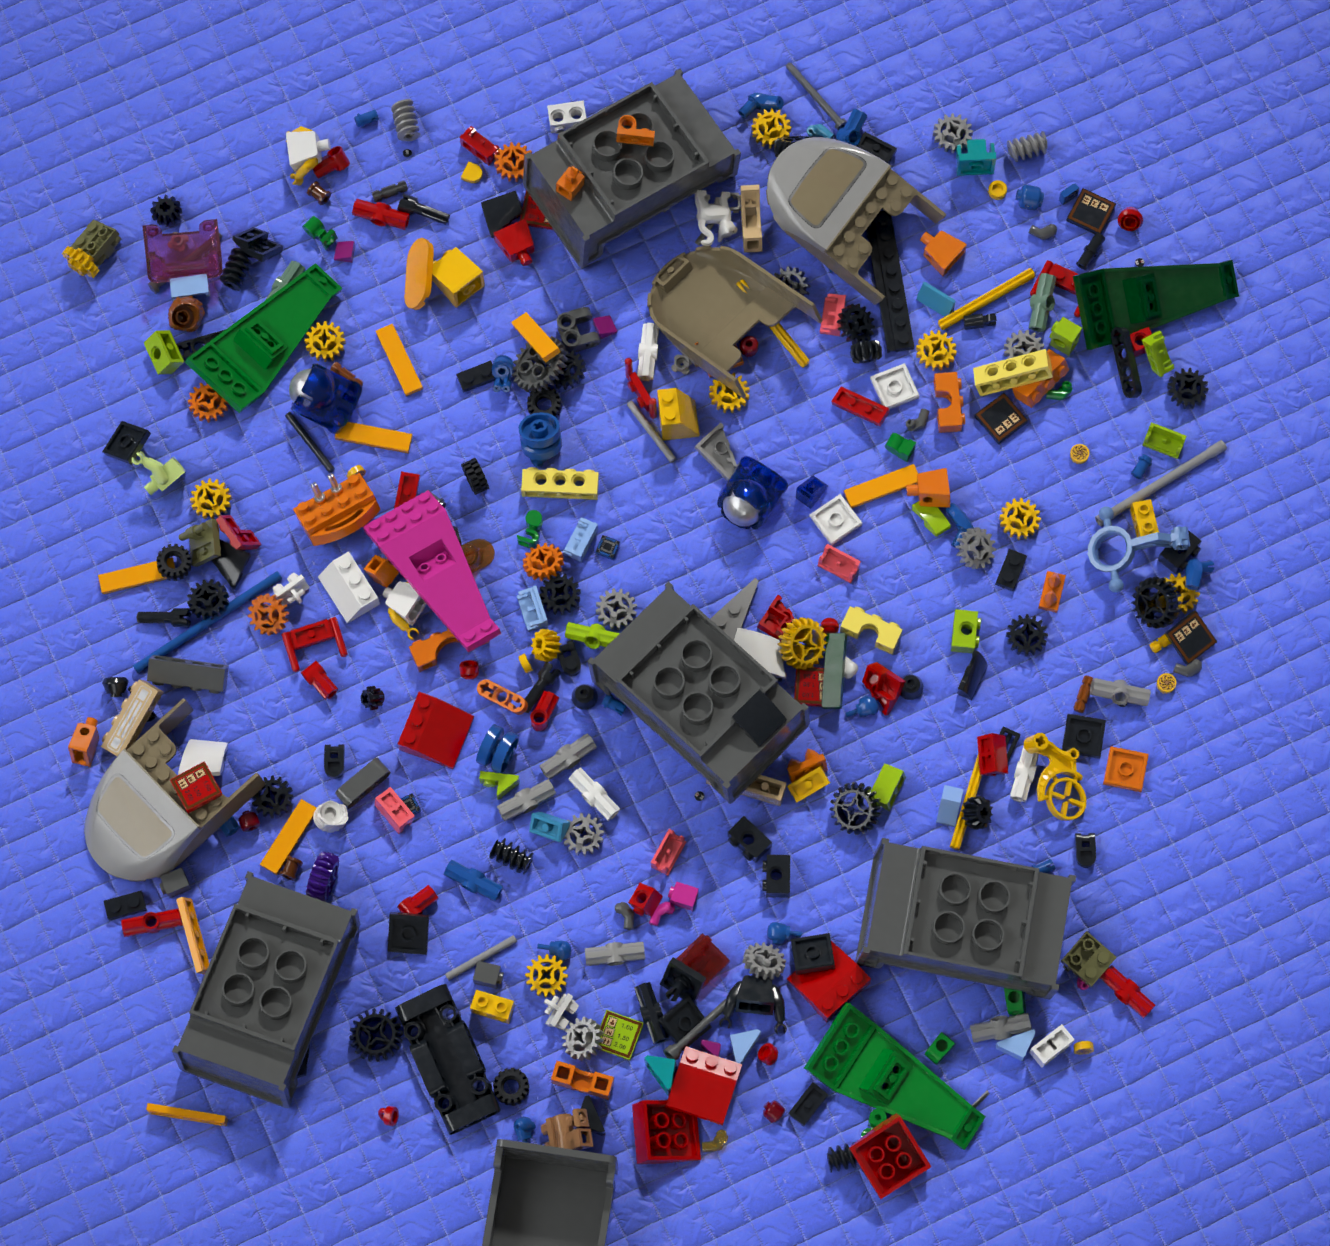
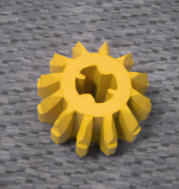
M540 629L539 632H535V638H532L533 644L530 647L533 650L531 654L535 655V659L549 662L556 659L557 653L561 652L559 650V647L562 645L559 643L561 637L557 636V632L553 630Z

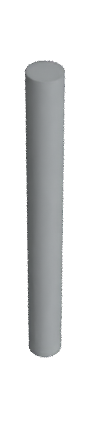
M633 401L628 402V408L669 462H674L676 457Z
M515 936L507 938L447 972L445 975L448 981L476 966L477 961L483 962L516 943Z

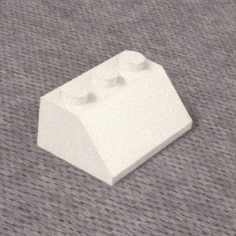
M349 551L333 560L318 576L347 624L380 605L377 595Z

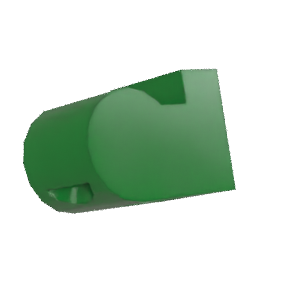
M892 433L885 444V448L895 456L908 462L916 448V442L911 439L907 440L897 433Z
M1004 988L1009 1016L1026 1013L1025 992Z
M941 1032L924 1055L937 1065L956 1044Z

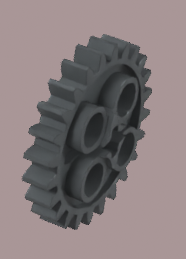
M553 336L550 337L561 352L546 363L528 343H526V349H520L521 354H516L518 360L513 361L516 366L513 367L514 373L512 376L515 378L514 382L522 390L524 389L526 392L531 391L532 393L536 390L541 392L542 387L547 390L548 384L553 386V380H559L558 375L564 374L561 369L567 367L563 362L568 360L566 357L568 352L558 339H555Z

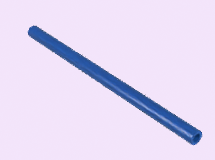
M276 571L230 601L229 605H224L226 611L221 610L220 617L215 614L213 620L210 616L206 620H201L134 664V669L137 673H140L148 667L149 658L152 655L166 656L282 579L281 575Z

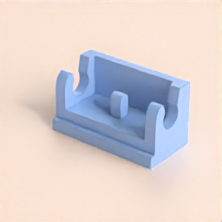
M207 274L170 279L173 301L177 297L206 294L207 297L210 296Z
M580 518L562 553L582 562L598 531V524L585 518Z
M537 586L519 591L517 599L528 632L548 626Z

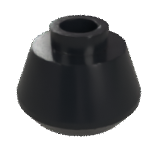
M913 674L901 677L905 680V684L900 696L907 700L918 698L923 692L921 679Z
M126 677L105 678L102 682L106 693L110 694V697H122V693L126 692L129 683Z
M581 684L572 692V702L579 709L587 710L597 703L598 694L591 685Z

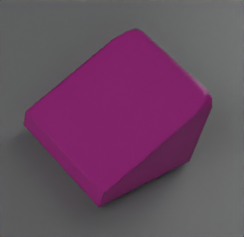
M355 241L337 242L334 260L352 263Z
M610 315L593 319L594 327L600 339L617 333Z
M701 1040V1047L707 1053L719 1057L720 1043Z

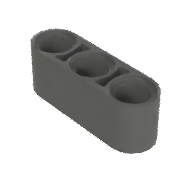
M375 758L338 788L335 795L349 809L382 783L391 772L379 758Z

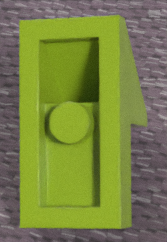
M480 771L479 780L483 786L495 787V785H498L497 800L514 789L520 782L519 775Z

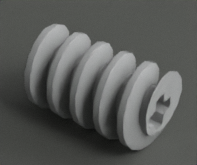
M411 99L398 101L391 107L397 137L401 141H413L421 135L418 133L419 126H415L418 124V121L415 119L416 113H414L415 108L412 106L413 100Z
M1041 131L1040 135L1039 133H1034L1033 137L1032 135H1027L1026 139L1025 137H1020L1019 141L1015 138L1012 143L1008 140L1007 149L1010 157L1015 162H1018V156L1025 160V154L1032 158V152L1039 156V151L1041 150L1045 155L1047 139L1044 131Z

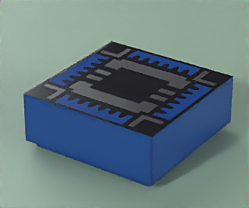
M1076 183L1060 193L1059 201L1062 205L1078 196L1079 187Z
M602 535L595 553L614 560L620 546V541Z
M413 793L401 798L414 815L421 812Z

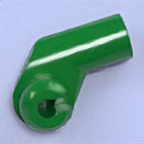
M1064 381L1058 390H1049L1046 393V399H1065L1072 392L1071 382Z

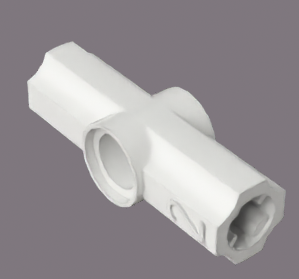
M654 323L643 324L641 343H639L638 349L639 365L637 376L642 381L654 379L655 361H657L658 357L657 341L659 328Z
M1024 745L1020 761H1018L1016 766L1015 780L1010 793V798L1017 802H1026L1039 756L1038 753H1028Z
M581 767L568 778L574 787L582 793L581 795L591 807H595L607 821L613 819L620 811L618 805L608 797L605 789L598 782H594Z

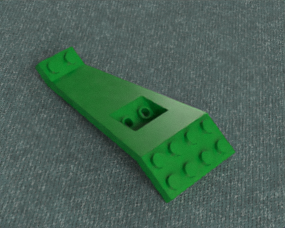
M315 263L189 356L185 363L240 413L265 393L328 301L339 294L342 287Z
M847 1002L804 1067L807 1072L832 1091L873 1108L881 1109L890 1115L897 1113L903 1120L946 1137L963 1150L966 1149L986 1117L877 1024Z

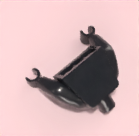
M753 973L752 976H744L742 981H738L732 987L725 1001L724 1018L719 1022L720 1027H722L723 1021L727 1020L729 1022L728 1029L731 1028L732 1020L730 1017L733 1016L735 1007V1012L773 1015L774 1010L775 1021H777V1024L774 1026L775 1033H778L777 1028L780 1025L784 1028V1034L786 1033L787 1028L783 1024V1021H785L784 999L779 988L772 984V980L769 977L764 980L762 976L756 978V974Z

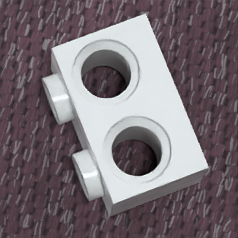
M584 100L547 106L551 133L559 134L586 119ZM576 115L580 116L579 119H573L572 117ZM556 118L563 119L560 122L554 121Z
M1061 1024L1033 1046L1029 1053L1040 1067L1043 1068L1071 1046L1075 1039Z

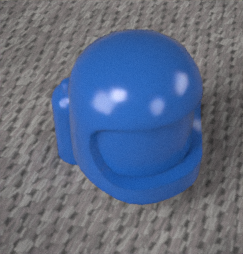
M506 355L496 357L492 364V374L496 378L493 385L495 392H499L501 389L504 392L510 391L511 380L509 378L513 373L514 364L512 359Z

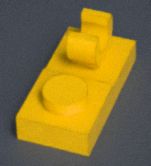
M820 766L787 787L795 801L799 802L831 782Z

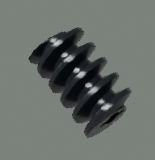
M241 248L231 249V255L228 256V261L225 264L226 268L223 269V274L220 275V281L225 286L237 291L241 289L237 284H243V280L240 277H246V274L242 271L249 270L245 264L250 265L252 263L248 257L253 258Z
M506 838L501 842L497 839L492 847L489 858L493 859L496 857V862L498 863L503 860L504 866L510 863L511 870L517 867V873H521L524 870V875L531 865L534 853L532 852L526 856L527 849L520 853L519 845L513 849V842L505 845Z
M844 1144L843 1150L837 1145L835 1152L832 1147H828L827 1159L830 1173H832L833 1166H835L837 1171H840L841 1165L847 1170L849 1163H851L853 1168H856L857 1160L850 1151L848 1144Z

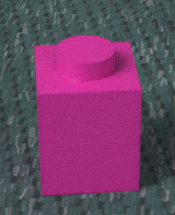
M676 882L675 887L671 886L668 897L671 898L670 903L693 911L699 894V888Z

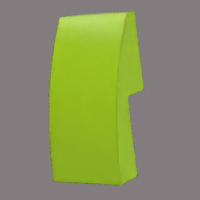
M919 501L912 505V510L924 520V526L936 537L951 528L949 521L938 507L920 506Z

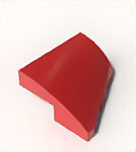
M777 595L758 623L757 628L781 642L782 639L778 637L784 634L781 629H787L786 623H792V619L795 618L789 608L786 609L781 602L782 597Z
M878 662L867 665L862 680L865 687L870 690L871 696L878 700L884 708L882 713L888 715L901 694L905 680Z

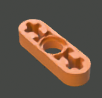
M487 679L480 681L477 685V692L483 698L517 715L526 712L528 703L520 695ZM484 686L489 687L491 690L494 691V693L492 694L488 691H484ZM505 692L507 694L506 700L499 702L498 695ZM513 700L516 703H521L522 706L516 708V706H514L511 703V701Z

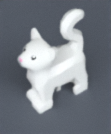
M697 190L695 193L698 227L700 232L707 236L706 240L701 241L703 246H710L714 242V235L705 227L706 224H719L718 242L737 233V227L731 221V210L727 201L730 197V192H721V197L715 198V204L708 203L710 195H707L706 190Z

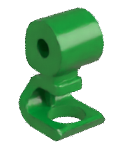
M312 216L302 226L313 239L319 238L325 250L338 239L335 231L331 229L326 232L323 223L315 216Z
M531 510L526 514L525 519L528 527L526 534L530 535L532 539L517 535L518 544L527 548H535L539 544L537 532L541 530L543 523L541 513L537 510Z
M875 1109L870 1113L868 1120L870 1128L863 1130L861 1138L887 1119V1115L883 1110Z

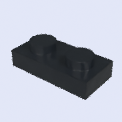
M867 132L863 133L859 144L856 145L888 164L897 151L896 147Z
M491 360L456 374L463 393L496 380L492 374Z
M1009 549L995 585L1013 591L1027 555Z
M142 890L104 900L109 921L147 911Z
M812 1082L788 1115L804 1127L828 1097V1094Z

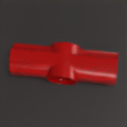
M356 199L352 210V215L368 219L378 226L389 225L405 230L409 224V213L392 209L389 205L382 202L374 204Z
M179 908L158 913L148 912L143 916L121 920L124 937L144 933H157L160 930L183 926ZM156 919L157 923L154 926H147L149 920Z
M1113 965L1108 967L1100 976V979L1114 991L1115 996L1122 1003L1134 1009L1143 1019L1156 1006L1141 992V989L1134 981L1125 978Z

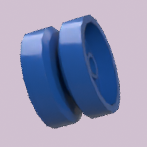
M543 412L533 413L526 416L520 422L518 428L521 448L526 457L532 460H547L556 456L561 451L560 425L555 416Z
M493 724L481 743L476 762L483 766L491 763L493 771L503 773L515 753L519 742V735L511 731L504 735V728Z

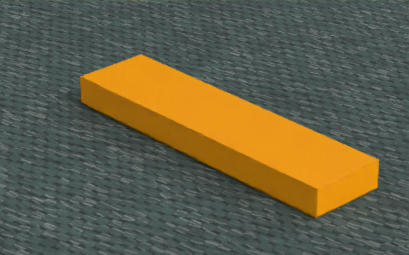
M527 312L511 322L513 327L545 363L561 352L558 346Z
M393 323L376 330L378 339L405 396L422 390L423 386Z
M339 420L335 434V440L408 454L413 437L410 433Z
M912 464L845 489L844 495L849 506L855 508L905 489L906 485L917 484L918 472L915 465Z
M173 557L168 558V567L175 569ZM157 561L98 575L102 594L167 579V577L164 578L159 573Z
M302 799L299 801L261 861L260 866L278 875L286 862V857L290 856L312 821L316 810L315 806Z
M186 897L177 898L176 901L196 973L205 974L210 963L193 901L191 898Z
M147 1103L146 1110L152 1115L225 1127L228 1123V1118L224 1115Z

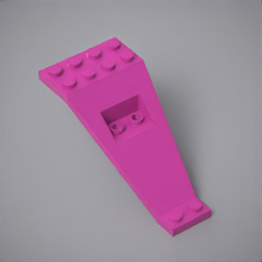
M429 490L363 526L365 533L468 653L501 634L500 628L489 616L446 509Z

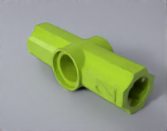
M568 622L565 638L584 642L587 647L597 649L599 646L607 647L620 633L607 631L600 624H592L589 627Z

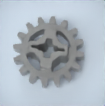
M952 113L949 118L945 114L944 120L939 118L938 124L934 125V143L939 142V149L945 147V152L951 149L952 153L955 152L957 145L961 144L962 152V146L967 148V140H972L973 130H970L972 125L967 124V118L962 120L960 114L958 117H955L954 113Z
M1019 330L1018 335L1013 332L1011 338L1007 337V344H1004L1003 348L1006 350L1004 351V356H1009L1007 358L1009 359L1044 349V344H1039L1041 337L1035 338V332L1030 335L1029 330H1026L1025 333Z
M979 527L968 528L967 532L961 533L963 538L957 539L960 545L955 548L959 549L960 552L956 555L962 557L960 562L966 563L965 567H972V569L985 568V564L991 563L989 558L995 557L992 554V551L996 550V548L992 547L995 540H990L992 534H986V529H980Z
M613 588L612 593L606 590V596L600 595L599 599L601 602H596V607H598L596 614L599 615L598 620H604V627L609 624L610 630L614 626H617V629L620 630L621 625L626 628L628 626L627 622L631 623L633 621L631 616H637V612L634 611L637 609V604H633L635 598H629L630 592L623 594V589L616 592L615 588ZM623 600L627 602L628 606L623 604ZM616 607H619V609L617 610V612H614V611H613V609H615ZM605 613H609L610 619L605 615Z
M580 813V818L573 815V821H570V826L563 838L567 839L564 841V845H570V852L575 849L577 856L580 852H583V855L586 856L587 851L594 854V847L598 850L600 849L598 842L603 843L604 840L600 836L604 835V831L600 830L602 823L596 824L598 821L596 817L591 820L590 814L587 817H583V813ZM590 825L594 827L596 834L590 830ZM583 831H585L586 835H584L583 838H581L580 834H582ZM570 835L576 839V844L572 842Z
M763 942L762 946L758 943H755L754 946L749 945L748 949L745 950L742 963H745V969H750L749 974H756V978L762 976L764 980L767 977L773 980L774 976L780 977V974L783 973L786 960L783 959L784 954L778 953L779 948L774 950L772 944L766 946Z
M583 1017L580 1020L576 1018V1023L570 1022L571 1028L564 1030L567 1032V1035L562 1036V1039L566 1040L562 1046L567 1048L565 1052L570 1057L583 1061L584 1058L590 1060L591 1054L597 1055L596 1049H602L599 1043L604 1042V1039L600 1038L604 1032L600 1030L601 1025L593 1019Z

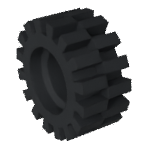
M548 386L547 390L542 387L541 392L537 390L534 393L530 392V396L527 398V407L530 415L543 412L556 417V415L560 414L561 398L554 388L551 390ZM540 399H549L552 403L551 407L548 410H540L537 407Z
M476 458L461 464L464 475L475 495L489 489L487 479Z
M168 544L167 548L164 546L162 551L158 552L156 559L157 568L162 577H167V580L173 578L174 581H177V578L181 580L184 579V575H188L192 563L189 551L184 549V546L178 547V544H174V546ZM177 556L181 559L182 563L178 568H170L167 565L168 558Z
M506 1068L503 1072L500 1071L493 1082L495 1096L505 1105L515 1106L517 1103H522L521 1101L527 1098L526 1096L529 1094L530 1088L526 1075L521 1070H516L515 1068ZM510 1079L516 1080L519 1083V1089L514 1094H508L504 1091V1084Z

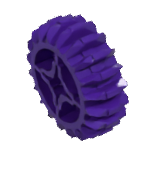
M321 852L317 856L306 886L307 896L324 902L328 900L338 873V856L329 852Z

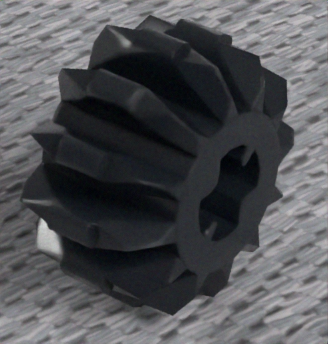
M166 194L164 199L158 196V202L153 201V207L150 209L151 214H153V220H157L159 225L164 223L166 227H168L170 222L175 225V219L180 220L181 218L179 215L182 213L180 202L176 201L173 196L168 198Z
M877 340L862 341L850 347V355L854 363L860 364L876 361L882 357V347Z
M981 796L968 798L967 802L963 803L964 809L961 810L964 814L962 819L965 820V825L972 829L987 828L988 823H992L990 817L993 816L991 813L993 807L989 805L990 801Z

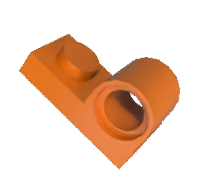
M624 115L619 119L616 142L646 146L654 145L655 131L647 128L636 129V120L631 115ZM623 126H630L631 128L626 129Z

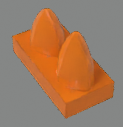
M1047 571L1039 609L1057 613L1066 575Z
M807 749L805 761L800 762L791 758L787 768L791 783L820 766L824 772L828 771L824 755L818 754L812 749Z

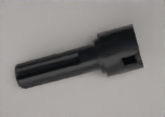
M403 193V199L400 200L397 210L409 213L410 215L416 213L443 224L448 223L449 214L421 204L418 198Z
M173 608L171 612H138L136 619L138 623H171L173 627H190L191 621L184 619V617H190L191 610L190 608Z
M546 662L538 672L539 679L525 697L528 703L526 713L530 712L547 686L553 685L562 673L559 669H554L550 673L553 665L549 662Z

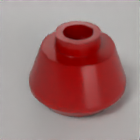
M1127 207L1119 214L1118 224L1126 231H1134L1142 226L1143 216L1135 207Z

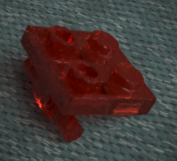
M703 933L676 958L706 977L702 989L730 963V960L711 942L712 939Z

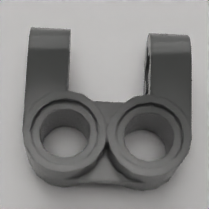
M589 307L562 313L557 318L558 332L563 345L566 347L565 349L569 353L572 350L576 353L600 344L597 332L580 335L577 324L592 319ZM565 322L571 323L568 327L562 326ZM569 339L576 340V342L572 344L568 343L567 341Z

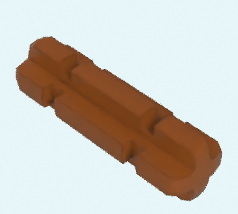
M338 362L331 366L330 370L335 375L338 374V377L348 385H352L351 387L358 391L363 386L362 380L355 378L354 374L345 367L342 368V365Z
M1087 675L1083 677V685L1080 686L1076 698L1077 701L1073 707L1074 711L1084 712L1085 704L1090 695L1093 677Z

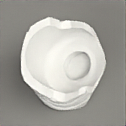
M331 800L319 805L313 816L316 826L327 833L342 829L349 818L346 806Z

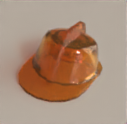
M475 539L461 545L472 573L486 567L494 559V548L490 542L484 539Z

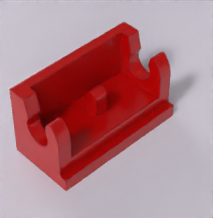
M470 126L460 136V144L488 166L494 161V156L499 155L498 149L500 147L498 145L495 146L479 134L473 126Z
M995 733L978 736L980 775L996 776V774H1008L1006 737Z

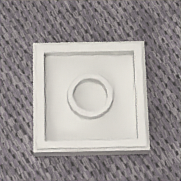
M905 363L870 376L881 404L889 408V410L920 397Z
M841 494L809 514L811 520L831 546L863 524Z

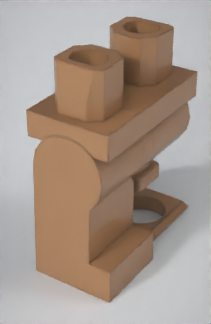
M577 1108L573 1109V1115L560 1114L546 1118V1123L541 1125L543 1135H548L549 1142L545 1143V1146L572 1150L594 1147L591 1129L573 1128V1126L589 1128L587 1109ZM583 1134L586 1136V1143L582 1142Z

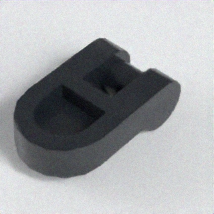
M570 640L567 641V644L559 647L561 652L557 653L563 672L568 676H576L581 671V662L574 642ZM570 651L571 656L564 657L563 653Z
M338 744V746L325 745L324 769L330 778H339L344 773V744ZM331 754H338V758H331Z
M1075 833L1076 861L1081 867H1091L1096 861L1095 833H1088V835ZM1082 843H1089V847H1082Z

